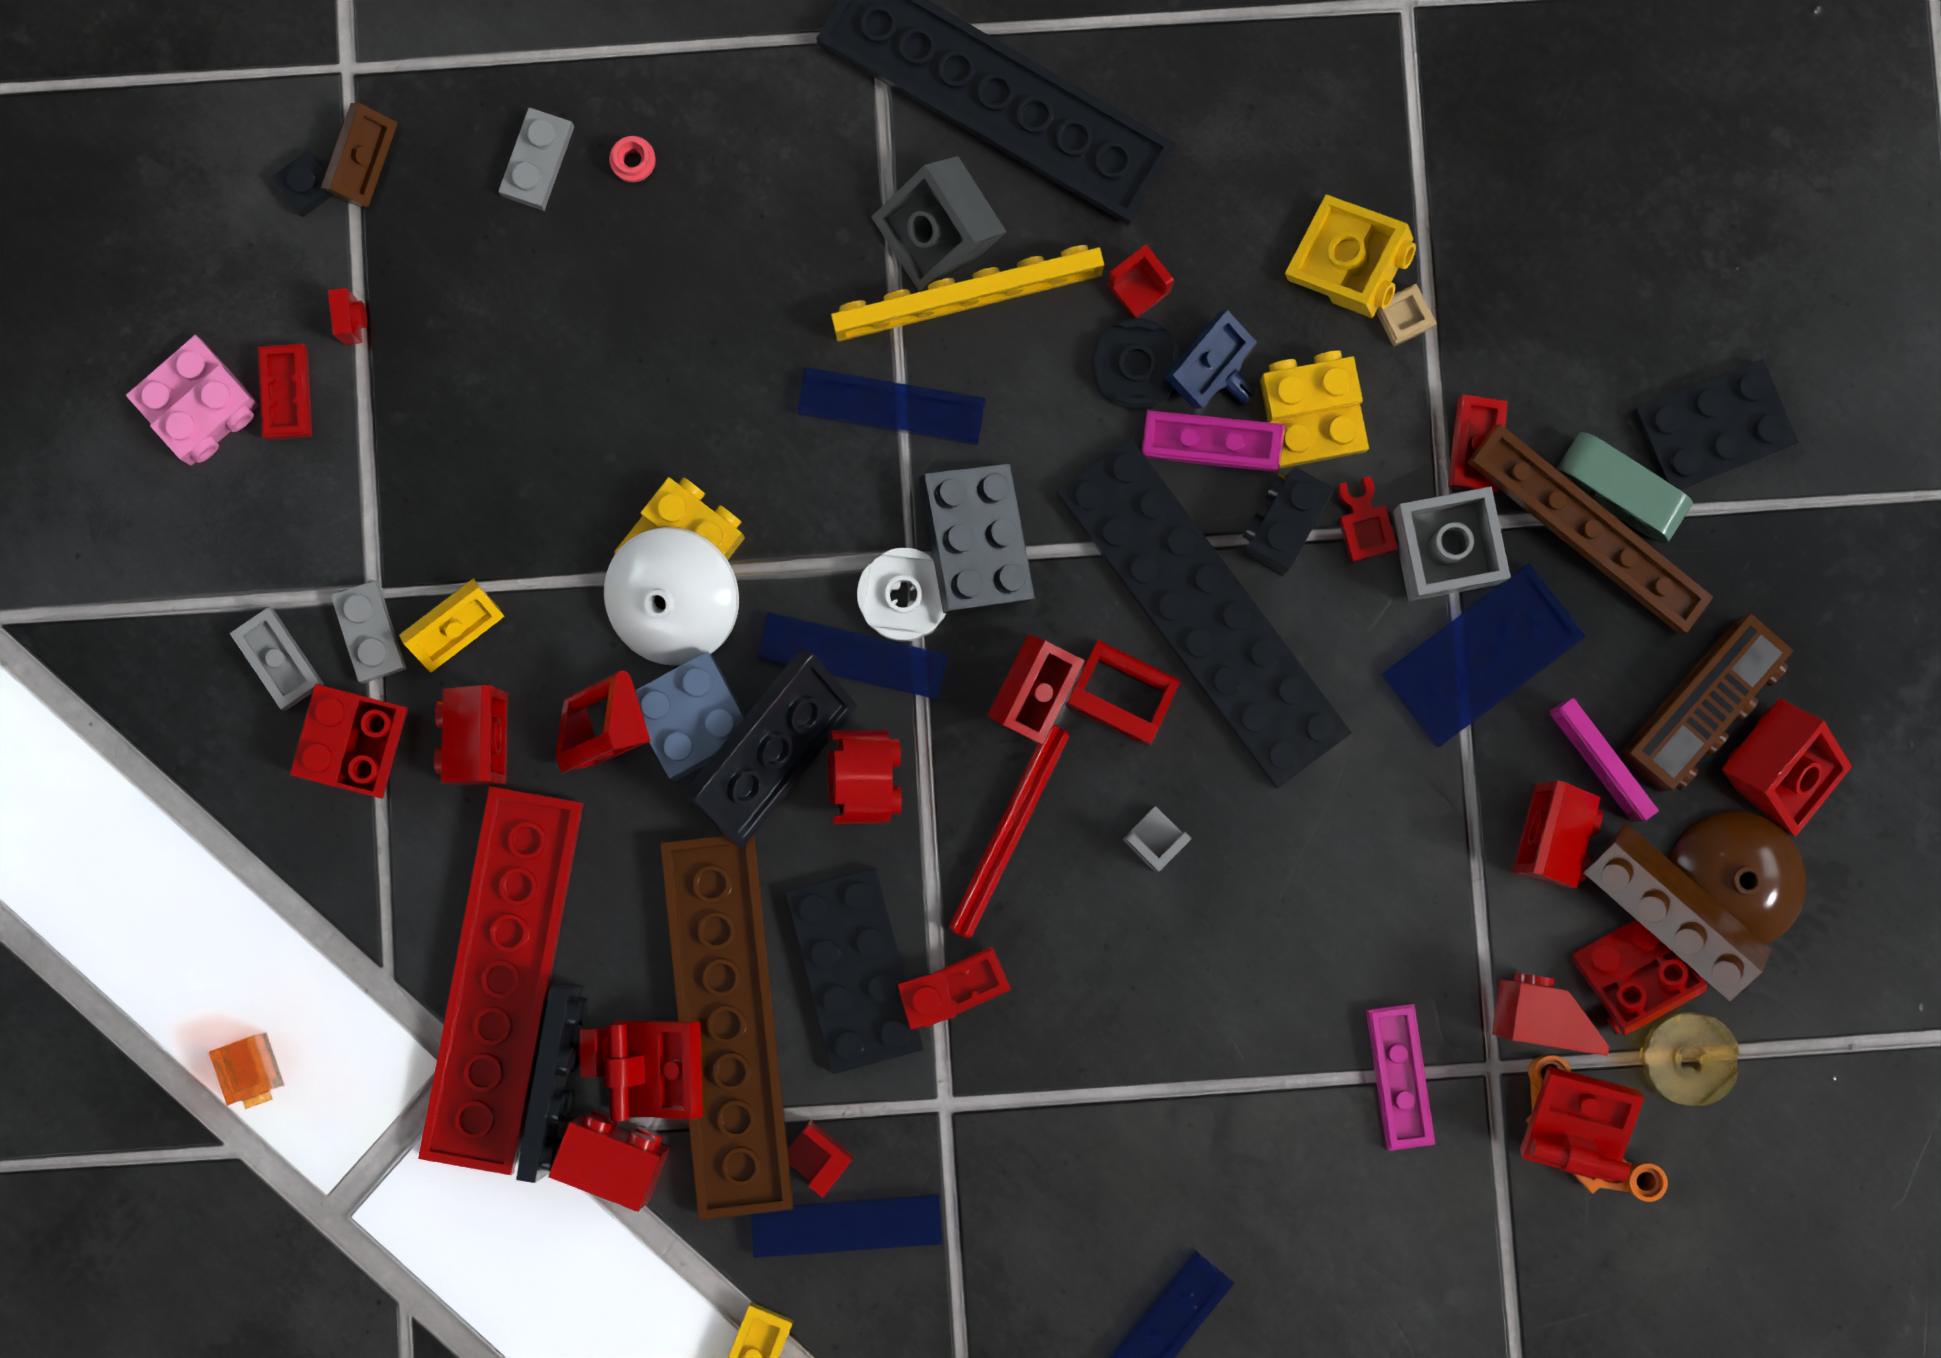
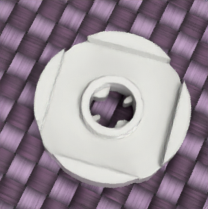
M912 548L891 549L869 564L860 577L857 589L859 608L868 626L887 639L902 642L917 640L933 633L946 615L942 610L934 560L922 551ZM902 582L913 585L910 591L915 589L917 591L916 601H909L907 607L896 606L898 600L891 601L890 597L891 590H899Z

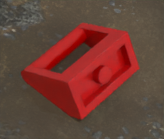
M1097 640L1065 706L1148 747L1151 745L1181 680ZM1098 660L1164 692L1150 722L1084 690Z
M619 671L564 699L555 755L561 773L598 765L651 741L632 679L627 672ZM608 698L603 734L595 737L586 708Z

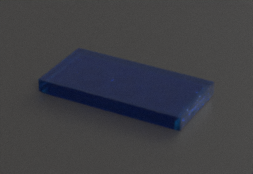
M1529 563L1381 675L1436 747H1441L1585 638L1586 635Z

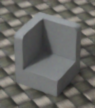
M1155 806L1122 840L1154 872H1160L1192 838L1186 832H1181Z

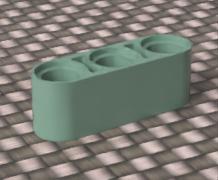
M1580 432L1556 470L1608 512L1649 538L1661 543H1668L1693 504L1692 500L1681 490L1589 433Z

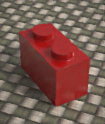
M1028 633L987 717L1043 745L1085 660Z

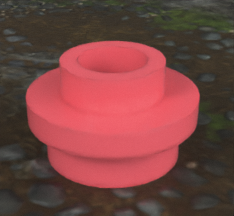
M627 136L614 144L610 151L609 161L617 177L627 182H639L646 179L652 173L656 158L652 146L645 139L637 136ZM631 154L641 156L640 163L635 167H629L625 164L626 158Z

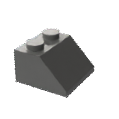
M958 156L924 165L871 216L919 292L927 290L929 284L945 279L979 258L1007 232Z

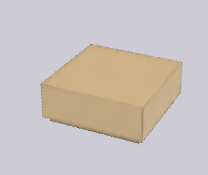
M1417 284L1395 293L1386 309L1378 307L1376 311L1393 347L1435 327L1437 324Z

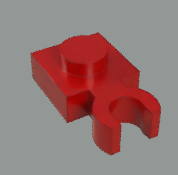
M1369 476L1361 480L1363 495L1360 498L1352 497L1349 494L1346 482L1340 483L1337 487L1339 501L1350 510L1349 515L1341 516L1338 519L1350 563L1398 550L1386 505L1372 508L1371 499L1374 496L1375 487Z

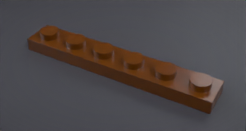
M1501 424L1492 428L1467 463L1678 634L1688 633L1713 599L1711 594Z

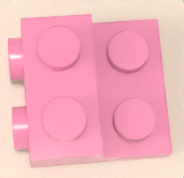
M197 335L189 339L126 394L127 398L151 423L150 427L175 455L191 466L195 462L200 463L210 458L219 448L218 442L230 431L237 432L244 428L253 419L254 414L252 412L260 406L256 399Z

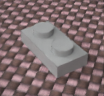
M528 108L498 191L501 197L543 211L545 210L574 130V125L571 121Z
M374 580L331 595L359 683L364 684L407 669L379 582Z
M266 608L230 633L281 710H288L313 693L315 684L324 685L274 609Z

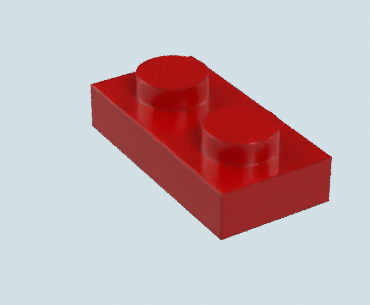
M1465 394L1458 397L1448 488L1470 491L1492 486L1493 493L1498 492L1497 486L1467 462L1494 426L1501 424L1505 427L1508 401Z

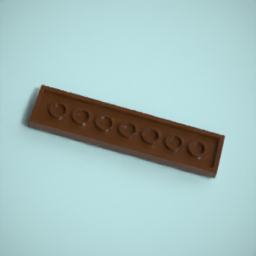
M755 834L743 849L732 844L725 836L660 843L678 1021H700L703 1117L692 1120L688 1119L699 1220L792 1210L794 1208Z

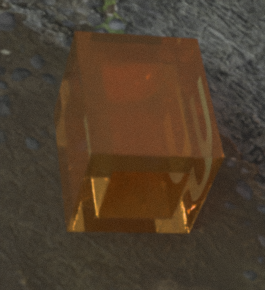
M267 1032L253 1035L209 1051L227 1106L241 1101L245 1109L273 1100L271 1090L284 1086Z

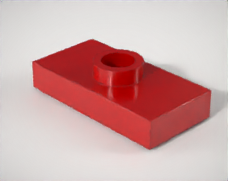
M304 343L258 347L262 438L265 440L312 437L308 347Z
M992 946L936 971L944 970L956 1014L1011 990ZM936 1023L926 1025L925 1028L930 1027Z

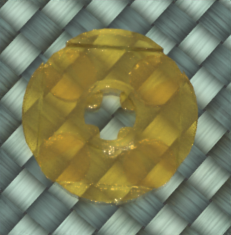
M1691 1011L1668 1015L1653 1026L1646 1037L1645 1044L1641 1047L1639 1056L1648 1082L1659 1095L1669 1101L1687 1106L1710 1105L1726 1096L1737 1081L1739 1070H1736L1738 1064L1737 1055H1740L1738 1043L1729 1028L1714 1017ZM1685 1048L1691 1051L1696 1048L1700 1050L1701 1054L1697 1057L1700 1067L1697 1070L1691 1067L1682 1068L1680 1062L1683 1057L1681 1053Z

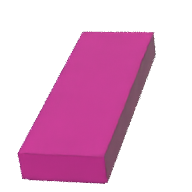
M1147 410L1141 452L1147 459L1279 472L1285 425Z
M1574 698L1564 700L1550 710V715L1630 821H1647L1659 812L1658 808Z
M1409 1003L1366 1009L1386 1149L1392 1151L1435 1145L1415 1004Z

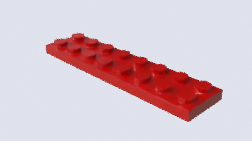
M489 786L418 1159L505 1175H513L515 1173L584 803Z

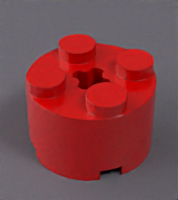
M831 730L829 740H838L837 751H828L829 803H835L839 809V814H830L831 823H889L891 814H901L900 786L893 785L892 767H900V740L890 739L888 730Z

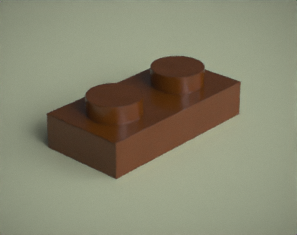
M350 103L321 189L358 207H369L398 122L361 103Z

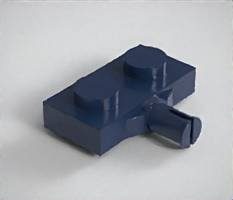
M1228 310L1220 311L1164 378L1193 409L1203 408L1212 396L1224 387L1240 405H1244L1251 399V396H1254L1255 391L1250 388L1238 373L1243 359L1257 341Z

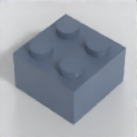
M708 651L635 690L651 740L650 744L667 776L674 781L706 765L746 717L714 657Z

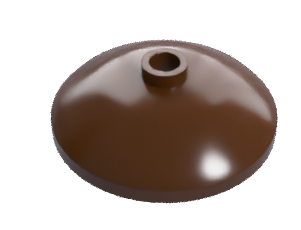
M1729 811L1702 818L1683 832L1674 844L1668 857L1674 865L1766 945L1778 939L1792 926L1804 903L1806 872L1798 848L1779 826L1759 815L1748 812ZM1744 872L1750 874L1752 878V884L1747 890L1742 888L1739 882L1740 876Z

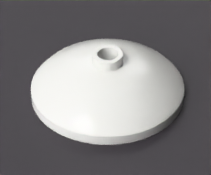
M660 527L633 537L618 550L606 573L604 601L614 630L631 650L656 663L683 665L706 651L710 654L713 653L728 638L738 615L739 591L736 577L728 560L712 542L687 529ZM656 595L664 598L666 602L665 610L659 609L656 606Z

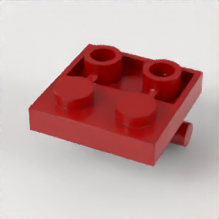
M1638 920L1626 924L1572 954L1574 964L1610 1014L1607 1022L1616 1035L1622 1032L1626 1036L1707 991V983L1704 978Z
M623 1019L613 1021V1024L607 1025L608 1057L604 1058V1087L609 1088L610 1121L629 1120V1116L690 1120L703 1117L700 1021Z
M1548 1066L1519 1150L1522 1159L1560 1168L1564 1172L1587 1178L1594 1177L1615 1183V1180L1626 1182L1629 1176L1630 1165L1629 1163L1622 1162L1644 1101L1641 1090Z

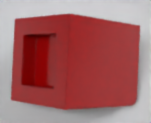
M1147 244L1115 267L1109 273L1107 281L1108 288L1132 318L1140 317L1169 295L1174 284L1173 277Z
M811 1120L788 1148L790 1166L810 1181L808 1187L822 1198L854 1157L853 1153Z

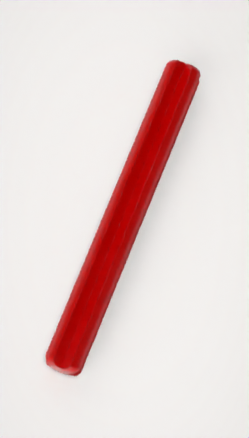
M1052 725L1043 745L1038 743L949 924V929L964 938H970L973 935L1069 738V733L1062 728Z

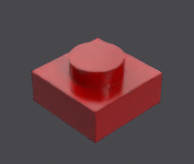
M347 288L328 290L333 336L344 345L363 343L361 329L367 328V314L363 301H358Z
M944 970L898 983L910 1030L956 1017Z
M605 1026L580 1029V1043L578 1047L580 1077L604 1076V1058L608 1057V1028Z

